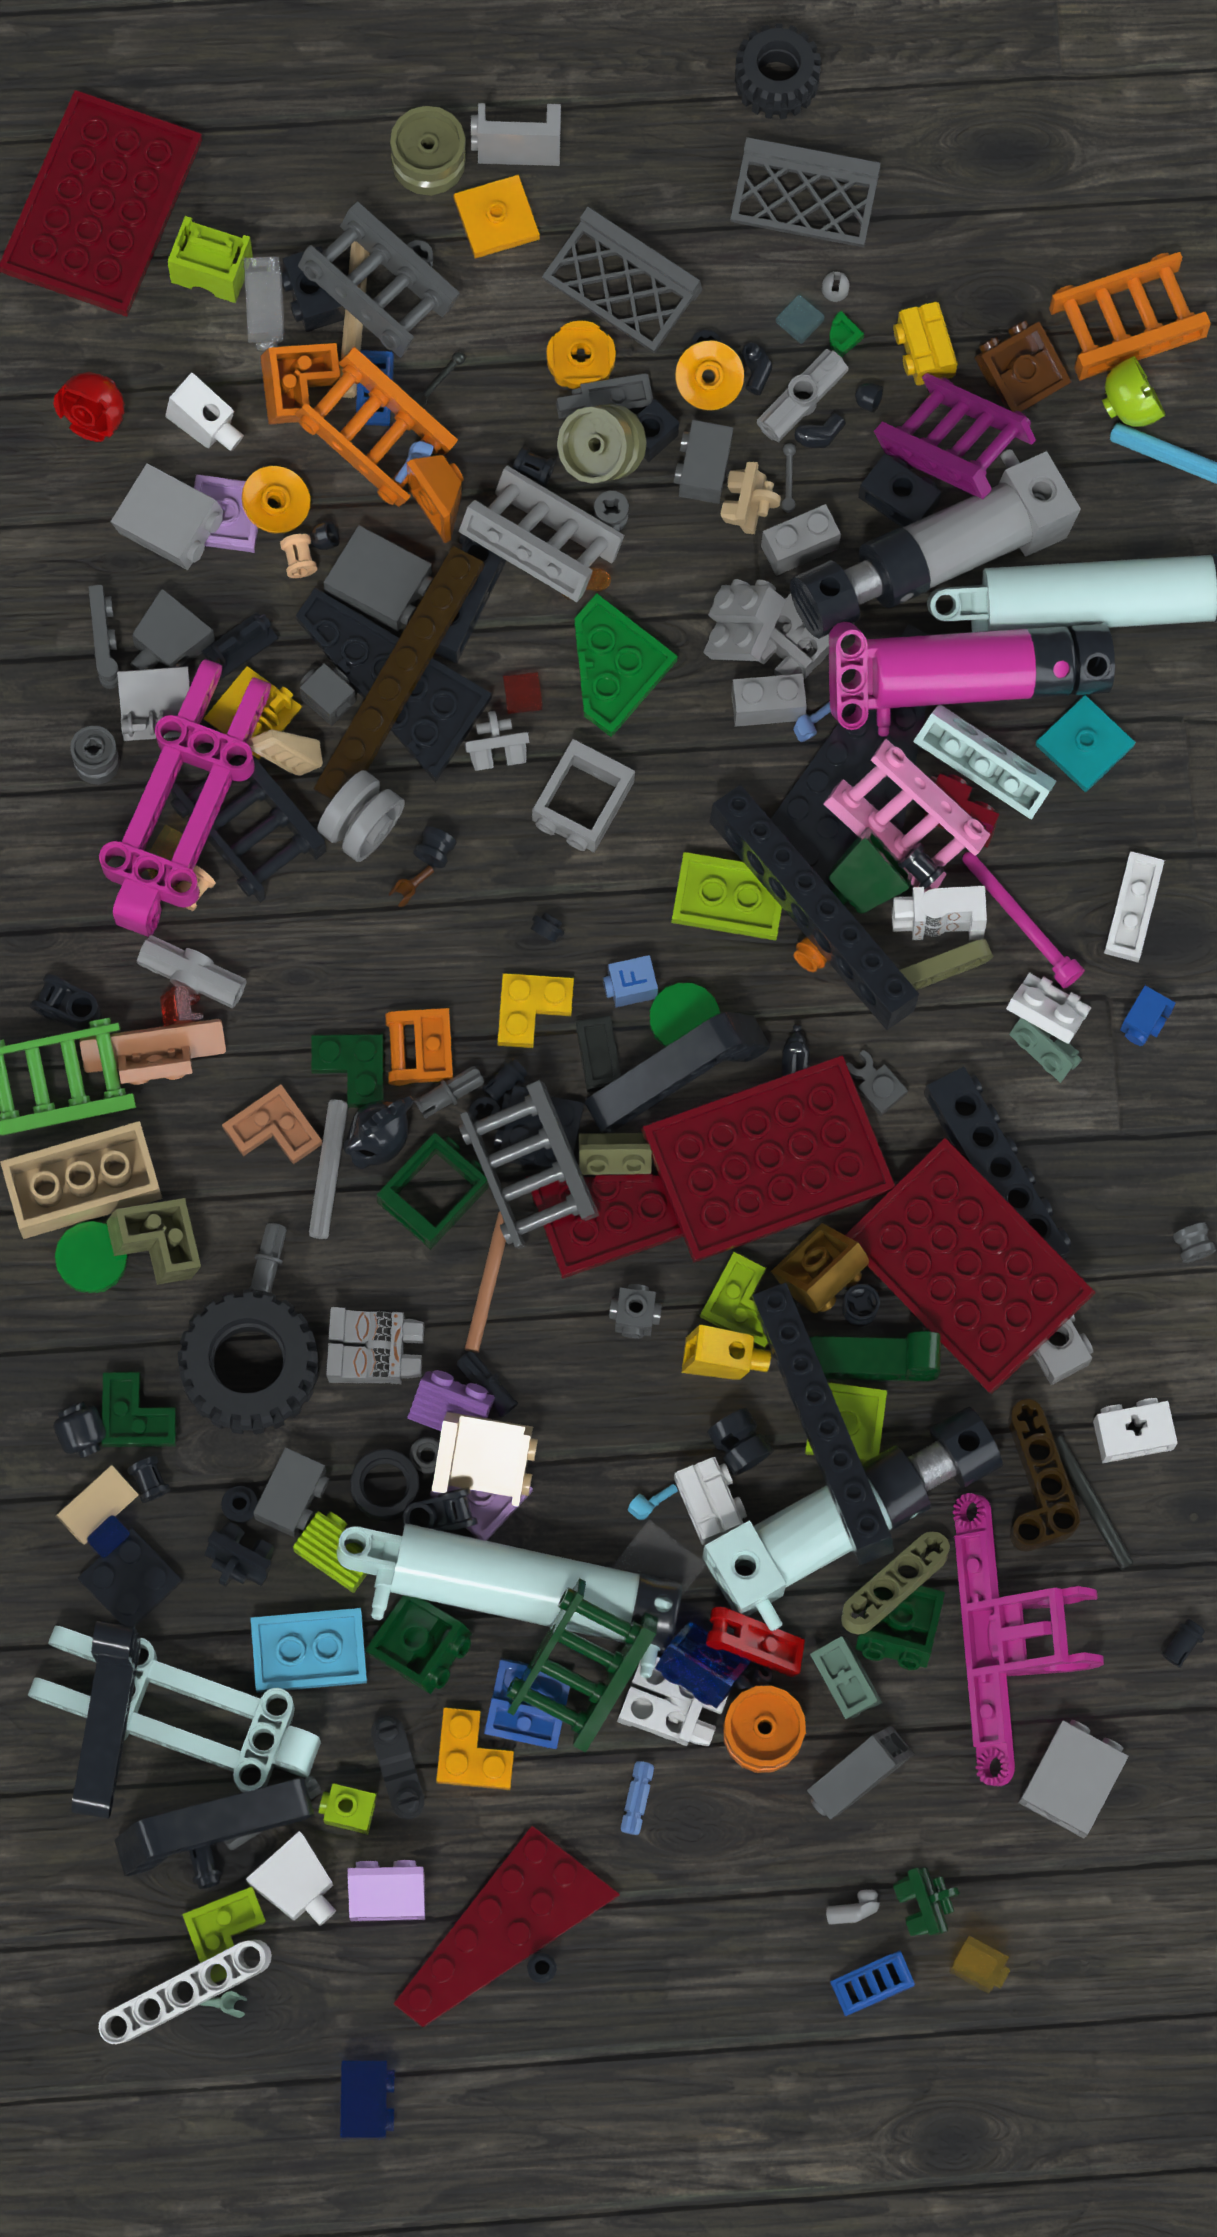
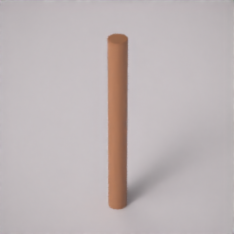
M500 1211L498 1212L465 1345V1350L469 1352L479 1353L506 1243L500 1228V1224L505 1223Z

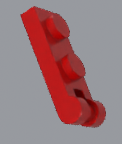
M714 1607L711 1610L710 1622L713 1623L712 1631H709L707 1634L706 1645L716 1650H726L790 1677L800 1674L805 1644L804 1639L780 1629L770 1631L765 1623L725 1607ZM727 1626L734 1629L733 1635L726 1633Z

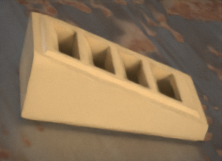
M271 729L246 741L253 752L295 775H303L320 768L323 764L320 741L317 739Z

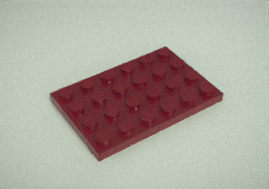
M74 90L2 256L0 273L127 317L201 145L202 134Z
M843 1055L642 1127L643 1136L652 1150L654 1164L693 1263L885 1194L895 1187Z
M946 1138L845 1235L860 1244L869 1259L867 1266L931 1332L941 1335V1343L991 1394L1096 1293Z

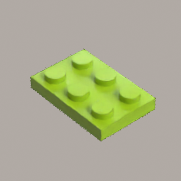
M687 852L683 853L672 923L777 940L782 907L744 862Z

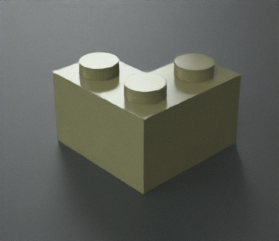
M185 1198L115 1209L106 1222L114 1256L149 1251L157 1285L192 1279L201 1268Z

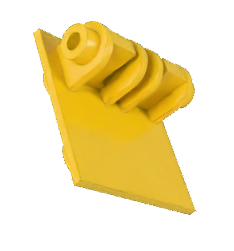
M246 666L203 719L218 731L227 735L251 679L255 677L266 682L268 681ZM271 684L268 700L252 737L271 729L282 732L301 710L302 706L292 699L293 694L287 688L282 687L279 690ZM252 751V755L260 760L262 756Z

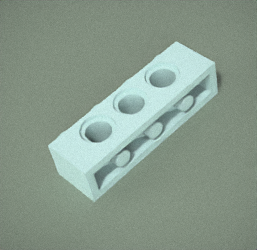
M938 705L913 741L1029 819L1033 818L1056 783V780L942 705Z

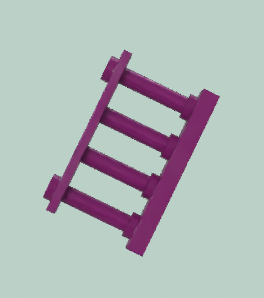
M925 373L922 379L930 393L926 400L902 426L895 428L881 422L874 430V433L885 454L899 458L921 471L984 499L992 490L986 478V469L1015 437L1031 445L1036 441L1030 428V420L1020 411L1012 412L953 385L951 381L944 377L939 379ZM940 404L952 408L926 438L922 437L919 439L912 436ZM964 415L976 419L951 449L942 450L937 447ZM989 426L1001 431L976 461L971 460L968 462L962 459L964 454Z

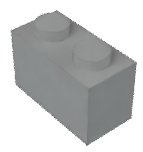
M825 504L764 530L761 547L777 576L839 549L841 533Z
M803 673L733 679L731 695L735 727L794 722L806 714L807 705Z

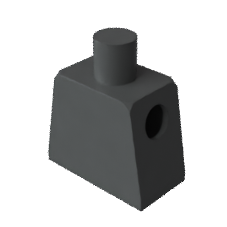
M162 589L132 635L134 646L140 653L130 663V666L133 670L154 669L157 665L160 668L185 667L202 653L201 651L215 642L213 630Z

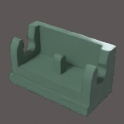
M841 1636L810 1654L845 1719L855 1718L866 1709L874 1708L883 1703L846 1637Z

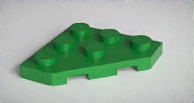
M596 593L574 618L584 717L608 736L612 737L678 661V656Z

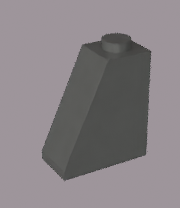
M890 1726L868 1738L807 1791L812 1796L811 1803L821 1815H827L831 1820L844 1812L915 1754L896 1730Z

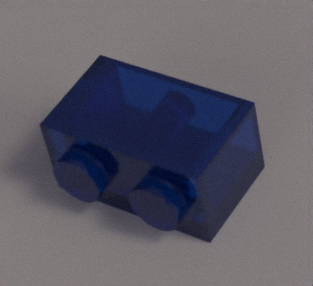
M341 2061V2140H387V2131H394V2108H387V2093H395V2070H388L387 2061Z

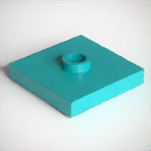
M1085 695L1036 741V746L1086 793L1135 746L1136 742Z

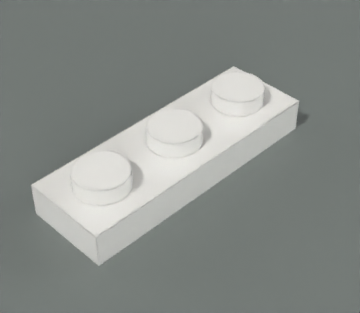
M1130 851L1104 954L1139 962L1165 860Z

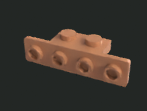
M221 1019L110 1034L121 1084L140 1085L151 1079L158 1078L180 1079L186 1074H192L191 1058L224 1054L226 1052ZM96 1036L80 1039L84 1071L86 1073L103 1071Z

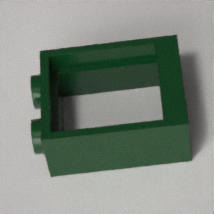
M436 1133L422 1145L376 1195L377 1203L430 1250L489 1188L482 1166L474 1159L468 1162L459 1154L461 1149L451 1138L445 1136L442 1139ZM437 1154L473 1186L434 1227L398 1194L431 1158Z

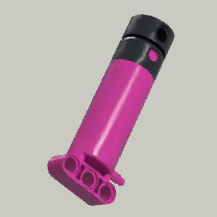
M841 622L835 625L829 634L831 714L842 727L854 730L865 724L868 718V710L877 709V726L880 736L889 735V726L891 725L890 708L1068 696L1070 694L1109 693L1113 687L1115 676L1113 640L1110 629L1103 623L1072 625L1068 627L1057 626L866 639L864 634L850 622ZM854 634L855 642L849 648H841L842 639L846 635ZM846 670H856L853 680L847 683L841 682L842 675ZM856 704V710L851 716L842 717V710L846 705Z

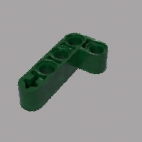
M926 1331L912 1332L907 1335L906 1339L809 1337L826 1379L933 1381L938 1379L940 1374L941 1335L939 1333Z

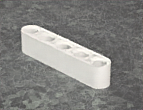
M261 1940L241 1942L105 2013L100 2019L98 2029L101 2037L110 2044L130 2041L267 1969L271 1963L272 1954L270 1948ZM249 1946L256 1948L260 1953V1962L255 1968L247 1966L244 1962V1952ZM215 1964H220L226 1969L227 1978L222 1985H217L211 1979L210 1972ZM182 1981L190 1983L193 1987V1997L189 2002H184L178 1997L177 1988ZM150 1998L156 2000L160 2006V2014L155 2020L148 2018L144 2012V2005ZM116 2016L122 2017L127 2024V2030L122 2037L115 2035L111 2029V2022Z

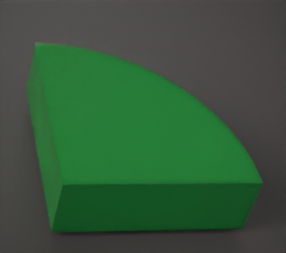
M840 311L833 319L829 342L831 350L840 357H843L864 339V333Z

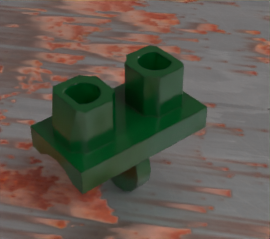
M927 1867L907 1871L909 1876L893 1884L900 1903L915 1898L918 1901L921 1912L905 1917L909 1934L911 1936L925 1934L932 1936L948 1932L943 1913L948 1915L955 1912L950 1898L960 1894L958 1887L947 1889L943 1876L931 1881Z

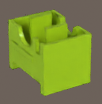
M185 216L167 261L171 283L189 289L201 287L212 292L217 298L236 303L253 260L250 236L243 235V238L194 223L192 218ZM238 253H240L237 263L233 264L234 259L237 258Z

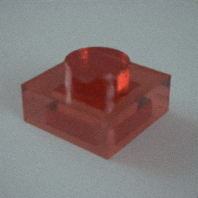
M538 672L503 676L508 714L542 710Z

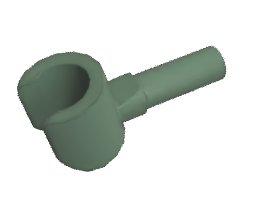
M228 1991L222 1997H213L200 2005L221 2008L224 2013L241 2018L245 2013L235 2010L234 2004L238 2000L247 2001V1998L236 1992Z

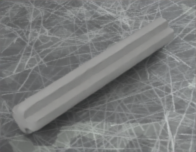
M330 1100L328 1103L309 1228L310 1237L316 1239H327L329 1236L348 1111L347 1102L342 1100Z

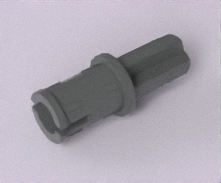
M472 1066L446 1082L441 1080V1085L414 1099L423 1117L427 1119L451 1103L456 1105L457 1099L483 1085L484 1079L479 1070Z
M268 1223L266 1225L259 1254L254 1256L257 1263L249 1289H254L255 1294L263 1295L265 1291L272 1293L277 1268L282 1266L283 1261L280 1260L287 1230L286 1227L280 1224Z

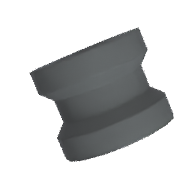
M609 490L603 492L595 501L594 517L617 531L622 530L628 522L629 504L626 497L617 491Z
M1205 1222L1188 1226L1173 1234L1175 1243L1179 1244L1182 1249L1180 1257L1183 1263L1202 1259L1217 1250L1215 1244L1208 1239L1207 1233L1209 1229Z

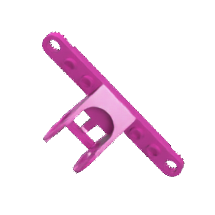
M966 1493L956 1500L957 1503L953 1506L955 1507L953 1511L955 1517L953 1518L956 1526V1536L954 1537L973 1746L976 1747V1769L978 1770L977 1776L980 1777L981 1782L991 1786H1003L1012 1779L1015 1771L1007 1676L1075 1672L1103 1666L1104 1659L1102 1655L1086 1652L1068 1654L1064 1612L1065 1604L1084 1600H1096L1097 1590L1081 1586L1064 1589L1049 1588L999 1598L991 1506L984 1496ZM974 1502L977 1504L976 1507L979 1508L977 1509L979 1514H976L978 1517L974 1518L975 1521L970 1522L966 1512L968 1506ZM1050 1608L1051 1621L1024 1624L1023 1609ZM1053 1634L1054 1655L1027 1660L1025 1639ZM998 1757V1760H1001L1000 1763H1002V1770H1000L1001 1774H998V1777H993L990 1772V1764L994 1758Z

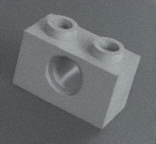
M1074 1315L1056 1331L1064 1335L1066 1339L1065 1345L1054 1346L1047 1340L1033 1354L1050 1385L1089 1366L1092 1360V1345L1084 1333L1078 1334L1073 1325V1322H1075Z

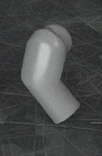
M861 1890L857 1894L859 1903L827 1906L826 1915L828 1923H856L876 1913L880 1906V1902H877V1892L875 1890Z

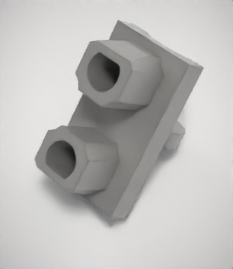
M495 711L488 712L489 722L476 724L477 734L491 732V737L464 742L465 752L470 753V759L475 771L494 768L491 749L504 747L507 765L526 763V743H530L528 732L500 736L499 731L512 729L511 719L497 721Z

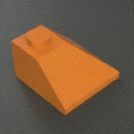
M443 455L412 459L407 462L408 489L444 543H447L452 538L462 497L461 482L464 481V478L456 464L451 463L449 465Z

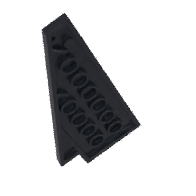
M908 624L900 637L925 636L926 634ZM853 703L843 717L851 716L856 710V704ZM926 706L890 708L891 725L889 726L888 736H880L878 734L877 709L868 710V718L865 724L858 729H846L838 723L772 816L771 821L830 890L835 887L829 879L831 868L859 836L824 805V802L841 780L844 779L854 787L876 766L871 761V758L885 739L901 749L905 756L915 765L919 745L913 741L922 729ZM886 776L864 798L880 811L903 789L890 777ZM907 805L890 820L901 832H903Z

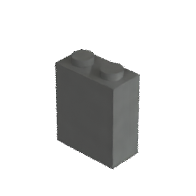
M358 525L324 581L325 594L398 633L403 624L408 625L417 609L415 606L421 595L424 597L434 579L432 578V564Z

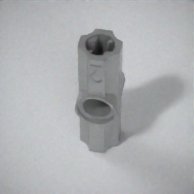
M826 349L801 375L791 379L786 391L757 419V425L768 438L780 442L804 416L814 412L817 403L848 372V366L844 363L842 357L836 352ZM803 391L808 393L811 397L802 400L797 398L794 394Z
M152 935L145 940L137 959L138 965L170 979L169 981L177 988L193 995L203 994L232 1009L238 1004L247 983L245 978L215 965L206 955L190 948L182 950Z

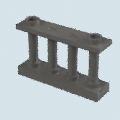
M357 201L348 210L340 225L345 232L322 253L310 245L303 254L298 267L308 279L316 282L378 337L387 349L392 350L401 358L414 338L409 331L431 310H434L443 318L451 310L460 292ZM355 241L367 250L370 255L348 276H345L332 262ZM381 264L394 274L396 278L372 300L358 285ZM408 287L422 300L400 322H397L384 308L403 289Z
M540 1080L526 1086L530 1095L525 1096V1101L475 1122L473 1115L469 1112L460 1114L463 1120V1124L459 1125L462 1137L467 1145L473 1144L505 1223L500 1224L502 1234L508 1245L513 1243L515 1248L518 1249L527 1247L522 1236L523 1234L572 1213L574 1216L580 1214L581 1219L587 1221L599 1216L546 1085ZM529 1114H532L533 1117L539 1115L544 1127L538 1130L539 1134L493 1154H488L481 1135ZM543 1147L547 1150L553 1149L557 1159L556 1162L552 1163L553 1167L507 1187H502L495 1168ZM557 1180L560 1183L566 1181L571 1192L570 1195L566 1196L567 1200L516 1221L509 1201Z

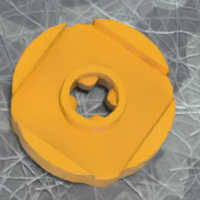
M589 321L567 323L548 342L547 365L549 371L554 376L558 385L571 389L580 388V384L608 380L615 365V345L609 334L607 336L604 331L600 330V326ZM577 349H584L585 354L591 355V357L585 359V362H578L571 355H576Z

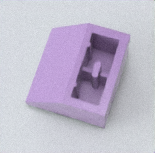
M377 1861L356 1862V1868H348L350 1921L425 1920L424 1868L417 1867L416 1861H394L393 1867L379 1868Z

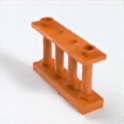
M1180 252L1171 255L1169 253L1159 254L1148 263L1077 287L1068 285L1060 288L1052 295L1049 307L1051 315L1066 311L1082 349L1077 357L1074 368L1079 381L1112 370L1119 363L1133 356L1137 360H1141L1207 337L1211 322L1206 311L1196 315L1193 312L1190 313L1174 276V273L1179 271L1183 258ZM1159 278L1162 280L1177 315L1175 322L1164 326L1162 323H1158L1142 286L1144 283ZM1129 289L1146 328L1144 333L1132 337L1130 334H1126L1110 296ZM1094 300L1098 301L1114 339L1111 344L1103 347L1094 344L1078 307L1079 305Z
M353 347L338 363L344 368L342 370L344 374L314 409L305 403L297 410L295 415L300 418L299 424L308 433L319 435L378 488V495L385 502L391 505L395 503L399 507L411 497L402 489L408 482V477L406 476L402 484H399L394 480L396 475L391 479L377 464L406 430L410 431L412 429L422 438L420 441L433 445V454L439 453L440 455L450 451L458 439L356 347ZM354 383H361L370 391V398L339 432L324 418ZM380 406H386L396 415L394 417L396 421L365 456L350 441Z

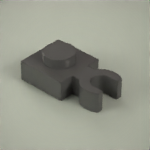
M862 1050L859 1057L865 1063L863 1069L854 1068L850 1062L846 1065L851 1077L863 1082L858 1086L857 1091L881 1117L906 1096L908 1090L885 1064L876 1071L873 1067L871 1055Z

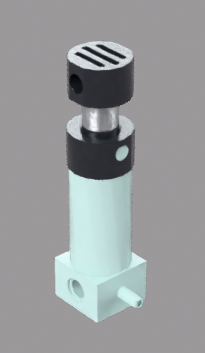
M970 1406L930 1427V1434L934 1443L912 1454V1456L906 1457L903 1451L897 1445H894L883 1453L862 1463L889 1530H893L915 1516L931 1509L927 1491L934 1488V1486L937 1487L940 1483L953 1477L962 1488H965L1003 1466V1461L994 1439L982 1419ZM959 1443L971 1445L974 1451L963 1450ZM826 1485L754 1526L749 1520L704 1546L702 1558L731 1609L745 1616H749L758 1610L769 1630L774 1631L782 1626V1621L771 1603L783 1596L785 1588L853 1549ZM747 1566L752 1570L753 1574L742 1576L736 1572L735 1568Z

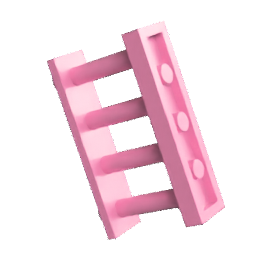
M887 739L881 743L871 758V761L876 766L854 787L844 779L841 780L824 802V805L857 836H860L867 827H870L899 861L939 823L955 838L931 858L937 865L945 866L965 847L976 856L990 836L978 820L973 819L915 766L901 749L895 747ZM888 776L903 790L878 811L864 796L883 778ZM915 800L929 814L904 835L890 820L908 803ZM943 872L930 886L924 889V893L930 889L938 888L946 873ZM913 876L911 885L913 887H918L919 882Z

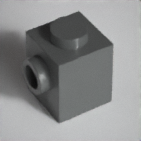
M323 664L317 671L311 669L300 682L301 700L331 726L356 702L355 690L348 685L350 681L337 668L331 670L327 665Z

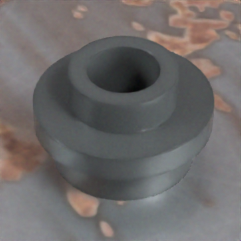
M423 1437L414 1442L409 1456L417 1471L425 1474L435 1472L439 1440L433 1437ZM431 1450L435 1457L432 1461L425 1462L421 1459L422 1452Z

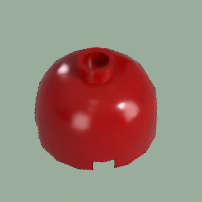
M84 372L72 376L54 395L53 402L59 418L62 419L65 415L72 423L69 429L86 440L102 442L105 437L110 438L123 420L125 408L123 396L115 382L101 374Z

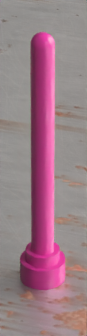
M966 852L962 858L964 864L1054 966L1052 968V971L1055 973L1054 978L1063 989L1067 988L1079 979L1085 970L1077 960H1071L1068 956L1064 957L980 859L971 852Z

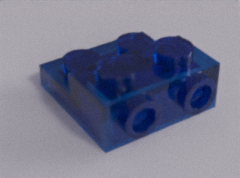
M689 1620L667 1646L655 1669L660 1671L663 1677L670 1683L681 1685L692 1692L699 1702L705 1705H712L717 1709L728 1696L734 1684L743 1675L751 1661L726 1650H716L706 1645L708 1632Z

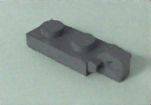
M645 373L580 384V388L572 390L571 396L557 398L556 408L559 419L567 418L577 409L610 403L625 406L631 412L639 413L654 400L649 377Z

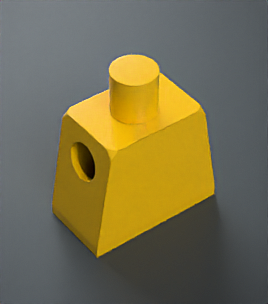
M699 1325L686 1337L681 1373L740 1380L750 1370L767 1372L771 1360V1351L753 1348L754 1336Z

